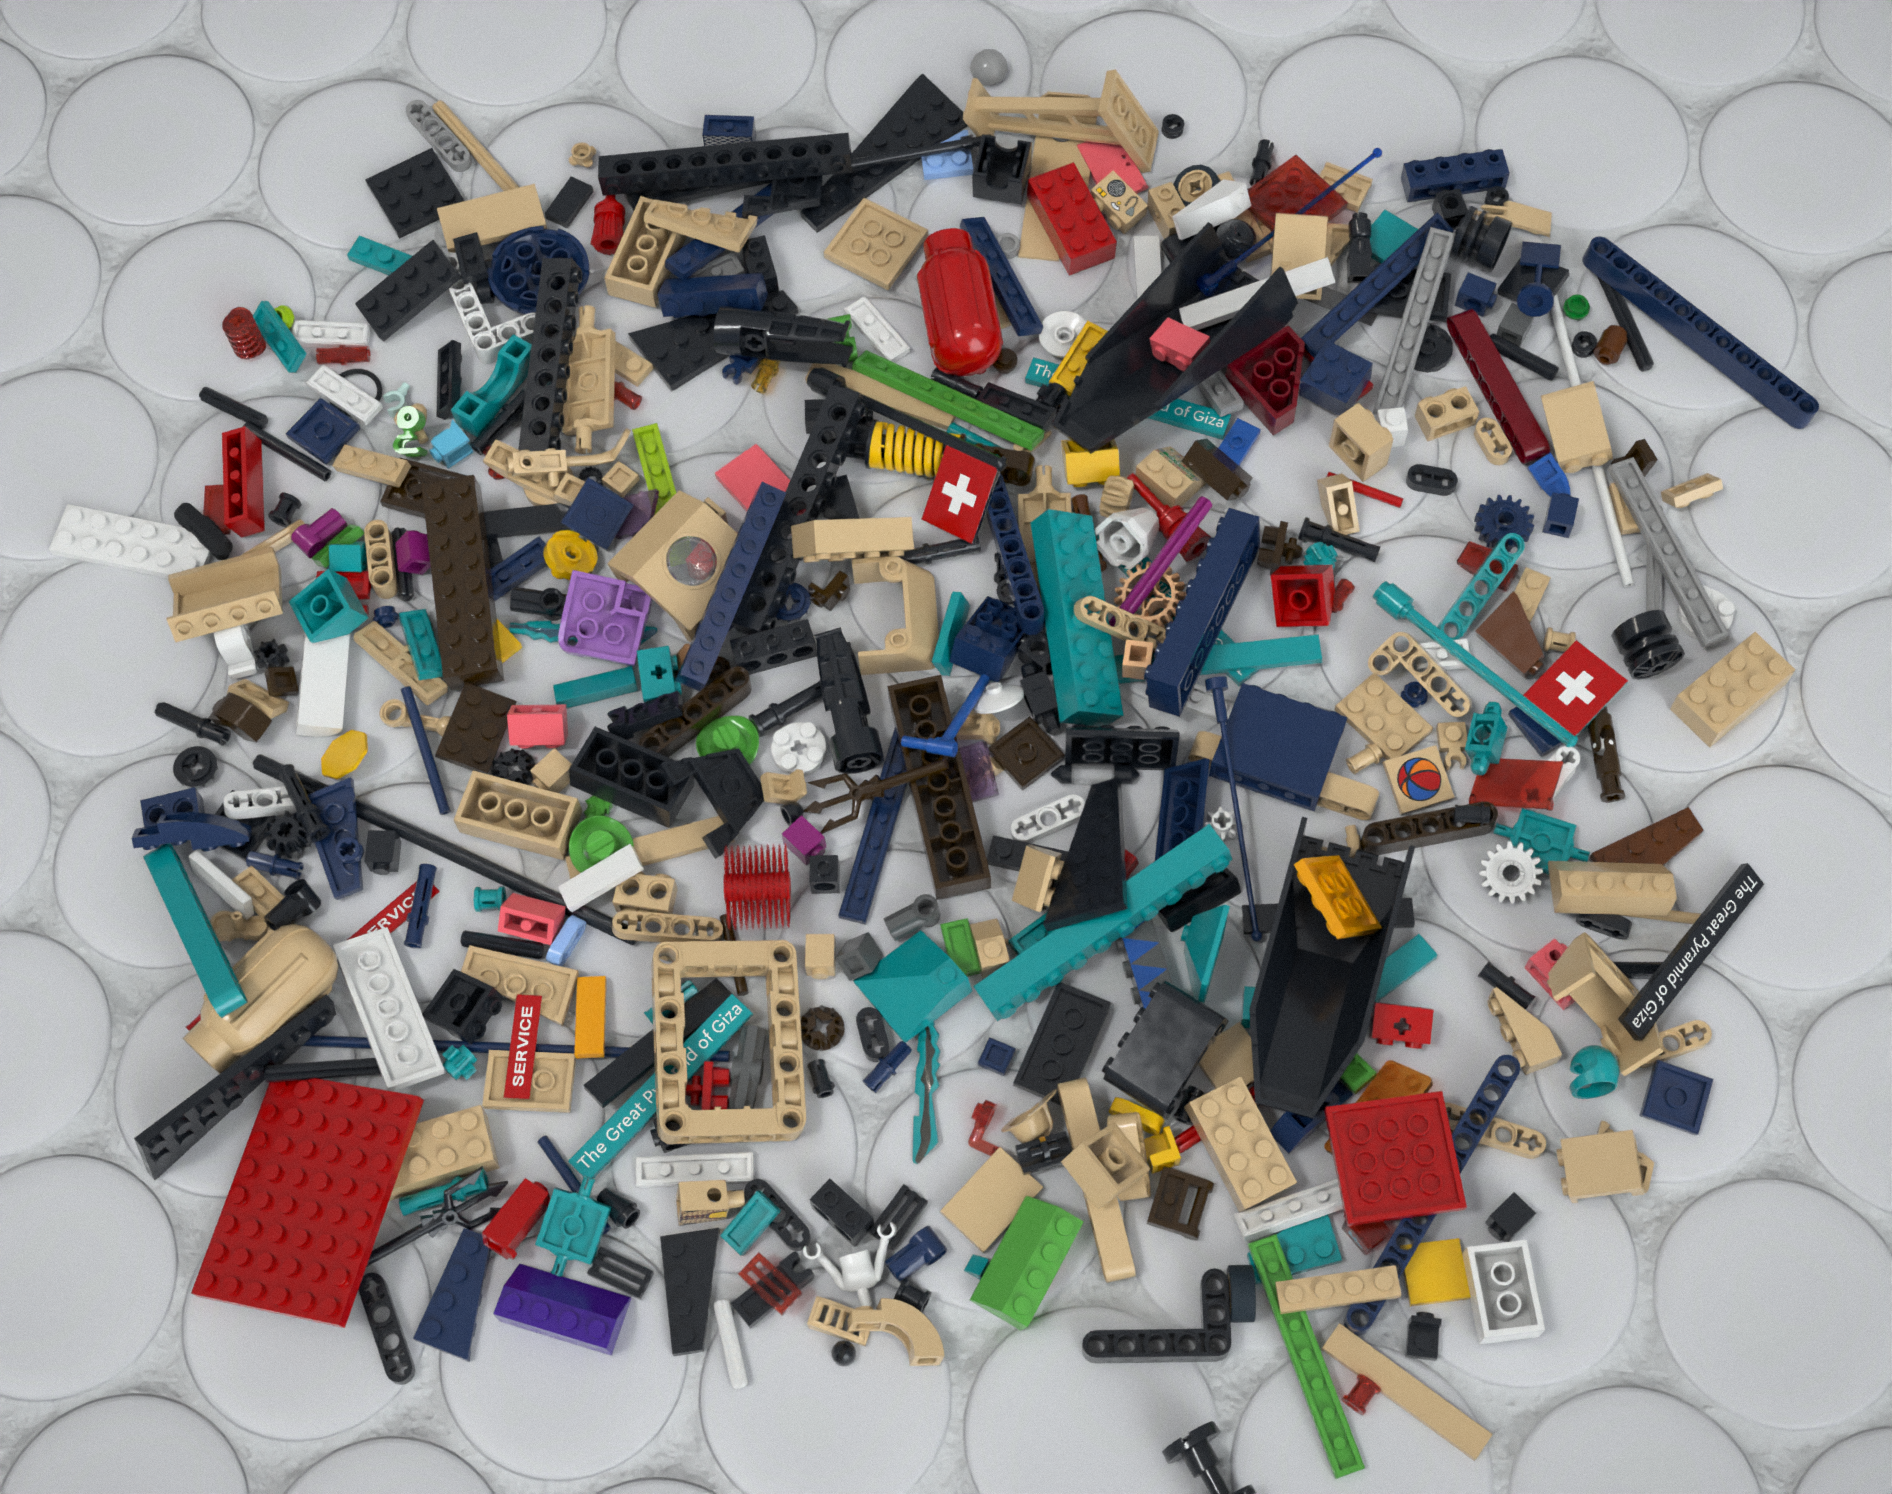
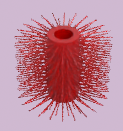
M780 843L778 845V865L775 846L772 847L773 855L771 862L773 863V872H771L770 849L768 844L766 845V866L762 845L760 847L761 856L759 861L758 849L755 844L754 866L752 865L750 845L748 848V862L746 850L745 853L744 850L742 851L743 861H741L739 845L736 848L738 854L736 862H734L732 849L730 851L731 861H729L728 848L725 846L724 900L728 923L731 926V920L733 919L734 930L737 929V907L741 928L743 926L742 917L744 912L745 925L748 930L747 922H749L750 915L748 913L750 907L752 928L754 929L755 926L754 918L756 912L758 929H760L761 903L764 929H766L767 909L769 924L771 923L770 928L772 926L773 903L776 929L778 928L779 909L781 924L784 926L785 903L788 928L790 927L791 877L788 870L786 843L784 846V870Z

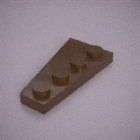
M1687 807L1593 852L1590 858L1593 862L1662 864L1665 866L1670 859L1699 837L1703 832V828L1690 808Z

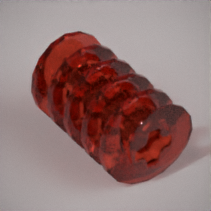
M244 307L232 309L224 318L222 329L234 353L241 359H252L259 356L265 351L266 342L252 313Z

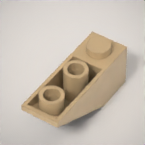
M1497 987L1493 988L1487 1001L1489 1010L1493 1016L1497 1015L1501 1024V1035L1506 1042H1510L1513 1049L1512 1056L1519 1061L1520 1068H1522L1524 1074L1527 1075L1557 1064L1562 1053L1550 1029Z

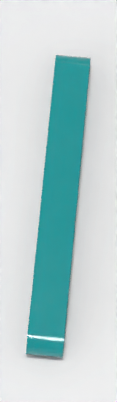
M170 843L162 844L144 855L143 858L208 999L217 1014L223 1018L248 1003V1000L181 859Z

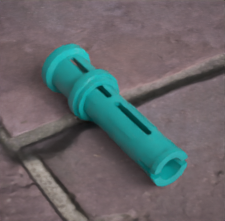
M482 1169L474 1185L467 1184L452 1194L453 1201L465 1202L468 1197L478 1195L487 1190L490 1183L486 1171ZM456 1176L452 1179V1182L400 1197L399 1206L403 1216L443 1204L444 1191L463 1178Z

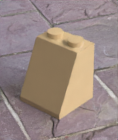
M1594 381L1541 395L1557 462L1564 473H1575L1581 470V468L1591 465L1600 466L1613 460Z

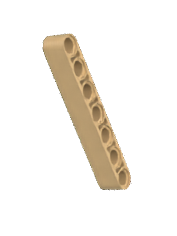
M1199 731L1195 737L1188 759L1193 762L1207 758L1210 760V769L1221 736L1206 731ZM1328 772L1317 806L1367 821L1372 817L1379 797V791L1367 784Z
M1086 1077L1057 1084L1072 1151L1079 1144L1100 1131ZM1083 1191L1106 1283L1136 1276L1117 1197L1100 1209H1097Z

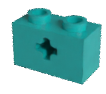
M669 646L637 650L644 703L677 690L682 695L681 683L675 681L674 671H679L677 655H671Z

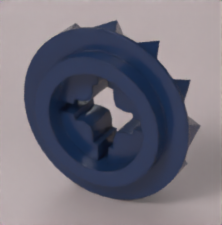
M794 582L792 585H789L786 592V602L789 595H791L794 604H792L790 610L786 608V604L782 609L779 608L776 616L777 620H785L788 623L796 619L800 621L805 613L808 614L811 604L810 595L805 587Z

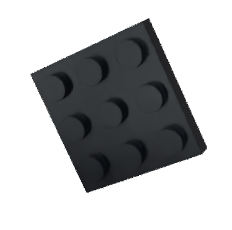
M433 148L365 179L368 188L399 239L439 220L437 208L464 202L463 197Z

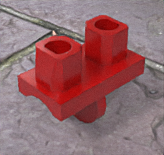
M704 1061L703 1085H700V1076H692V1084L686 1085L685 1095L691 1096L690 1105L698 1106L699 1098L702 1097L701 1110H714L715 1107H721V1110L728 1109V1095L714 1094L715 1087H730V1069L715 1067L713 1062Z

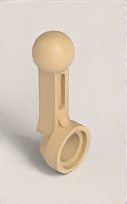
M391 699L381 706L380 718L387 726L399 727L402 725L403 727H412L406 706L402 701ZM401 710V715L398 719L389 720L392 711ZM420 715L425 730L435 731L443 737L451 718L450 716L435 718Z

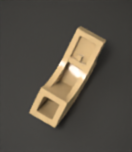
M881 1298L876 1310H873L871 1306H860L852 1310L847 1319L848 1331H883L896 1336L904 1344L908 1352L909 1366L940 1365L945 1356L942 1341L934 1325L922 1312L905 1302Z

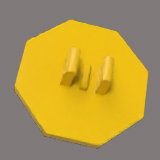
M350 730L333 740L321 758L322 775L338 780L357 769L368 752L367 734Z

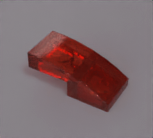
M1469 541L1457 559V565L1474 575L1492 549ZM1492 560L1489 564L1490 570L1495 574H1500L1502 572V564L1497 560ZM1517 564L1512 566L1497 588L1507 591L1519 572Z

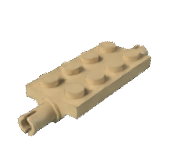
M590 305L579 307V328H576V333L572 336L573 353L569 358L570 377L566 382L567 402L563 406L564 426L562 432L567 436L576 435L575 452L579 454H586V449L587 453L592 452L593 431L614 427L616 333L612 329L597 330L594 327L595 307Z
M1042 465L1035 468L1036 487L1034 491L1029 494H1018L1019 530L1040 598L1041 592L1030 522L1048 509L1071 512V493H1059L1052 486V467L1049 465H1045V475L1042 472Z

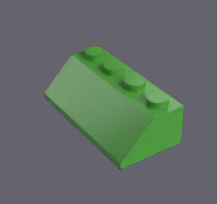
M1026 1195L969 1300L1020 1331L1027 1328L1084 1221L1058 1206Z

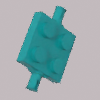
M1524 808L1521 809L1518 821L1513 828L1496 823L1493 834L1509 838L1514 847H1517L1519 842H1522L1523 850L1526 851L1532 848L1534 851L1531 858H1540V862L1535 867L1542 868L1543 873L1549 875V861H1568L1570 858L1587 862L1590 851L1574 847L1573 836L1577 825Z
M583 1176L579 1192H569L558 1187L553 1190L535 1245L548 1249L557 1256L551 1271L554 1275L563 1276L568 1260H578L591 1265L595 1258L612 1207L597 1202L590 1197L595 1182L594 1178Z

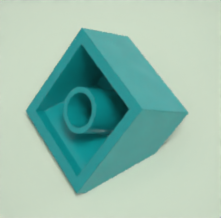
M327 569L289 601L305 634L312 643L348 635L369 618L348 579L330 569Z

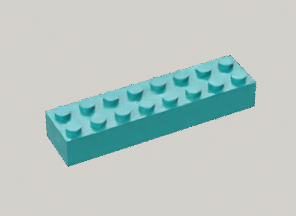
M1048 509L1030 522L1044 607V619L1060 723L1083 724L1096 727L1110 725L1124 716L1112 638L1110 634L1081 622L1074 614V605L1081 598L1093 596L1106 602L1093 517ZM1089 604L1084 605V608L1088 611L1087 614L1093 613V611L1088 609ZM1107 613V615H1106V622H1107L1108 625H1109V619H1108V613Z

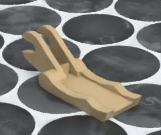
M1505 201L1503 206L1481 205V209L1489 211L1487 212V225H1490L1492 220L1499 216L1512 221V227L1550 238L1551 212L1512 201ZM1478 211L1477 215L1480 216L1482 211Z

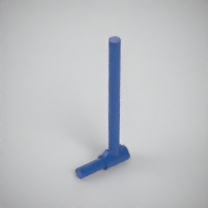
M985 674L980 676L942 737L922 739L903 736L901 746L926 750L927 753L955 757L958 751V743L954 738L991 681L990 678Z

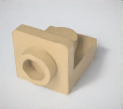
M972 710L956 737L959 740L983 739L988 745H992L996 742L997 736L1000 733V721L992 713L979 714Z

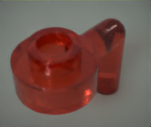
M986 1099L983 1104L978 1102L971 1118L975 1120L968 1140V1145L984 1154L992 1156L999 1147L982 1140V1137L990 1125L997 1104Z

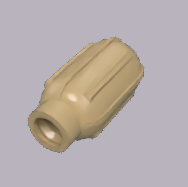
M290 924L281 926L275 931H269L232 967L248 1003L221 1018L205 993L203 997L204 1002L200 1010L201 1020L182 1039L216 1072L222 1073L323 996L331 992L339 969L336 954L319 934L307 926Z

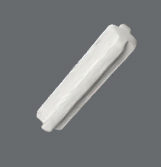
M722 1299L714 1302V1310L731 1385L734 1389L743 1388L748 1385L733 1314L729 1300Z

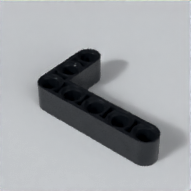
M1213 1268L1207 1270L1202 1276L1199 1288L1201 1329L1094 1330L1087 1333L1083 1338L1082 1354L1084 1358L1090 1363L1222 1361L1227 1357L1232 1342L1229 1281L1227 1275L1222 1270ZM1217 1279L1221 1283L1222 1288L1219 1291H1211L1206 1286V1281ZM1210 1309H1218L1222 1312L1224 1318L1220 1321H1213L1208 1317L1207 1312ZM1183 1339H1188L1193 1342L1195 1349L1191 1352H1184L1179 1348L1178 1343ZM1220 1339L1224 1343L1225 1349L1215 1352L1209 1347V1341ZM1093 1340L1100 1341L1104 1349L1100 1353H1092L1087 1348L1088 1343ZM1122 1340H1129L1134 1345V1350L1130 1353H1123L1119 1350L1118 1343ZM1151 1340H1160L1164 1344V1350L1159 1353L1151 1351L1148 1347V1343Z

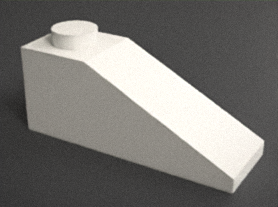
M1223 179L1175 214L1173 220L1178 238L1183 240L1197 234L1208 222L1215 227L1236 218L1251 206L1246 183Z

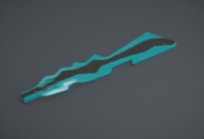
M934 1022L919 1032L917 1052L920 1053V1058L916 1068L914 1093L919 1096V1116H914L912 1159L915 1164L920 1163L939 1142L932 1094L940 1086L936 1072L940 1067L938 1058L941 1051L937 1045L940 1034L936 1030Z

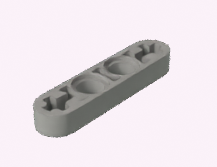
M411 101L406 107V114L410 123L451 169L456 172L468 170L472 165L468 149L424 101ZM416 111H418L419 113L422 112L424 118L421 120V117L419 116V114H418V113H414V112H416ZM432 124L438 126L433 132L425 130L427 126ZM444 140L452 141V144L448 147L439 146ZM456 152V153H457V156H458L460 159H464V160H463V161H460V160H458V159L456 160V159H455V156H454V153Z

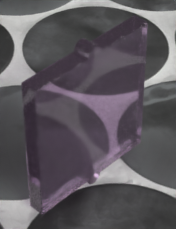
M657 489L645 492L640 490L637 494L624 497L625 500L634 506L615 537L617 539L634 537L655 515L659 496Z

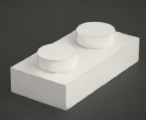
M1467 639L1454 640L1469 652ZM1420 643L1444 670L1468 668L1438 643ZM1423 656L1417 657L1414 661L1415 669L1418 672L1425 671L1428 667L1426 658Z

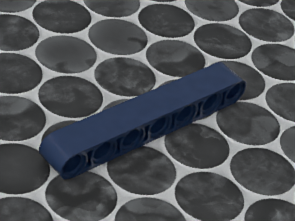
M999 473L986 510V516L1020 628L1028 635H1036L1044 628V607L1004 479Z

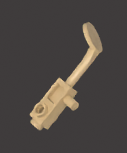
M625 428L613 449L595 455L566 456L565 450H556L555 448L546 449L545 451L530 452V450H520L519 452H513L510 457H506L507 473H512V476L548 475L549 488H557L559 486V474H565L567 467L594 466L613 462L625 444L631 430ZM523 462H527L528 466H525Z

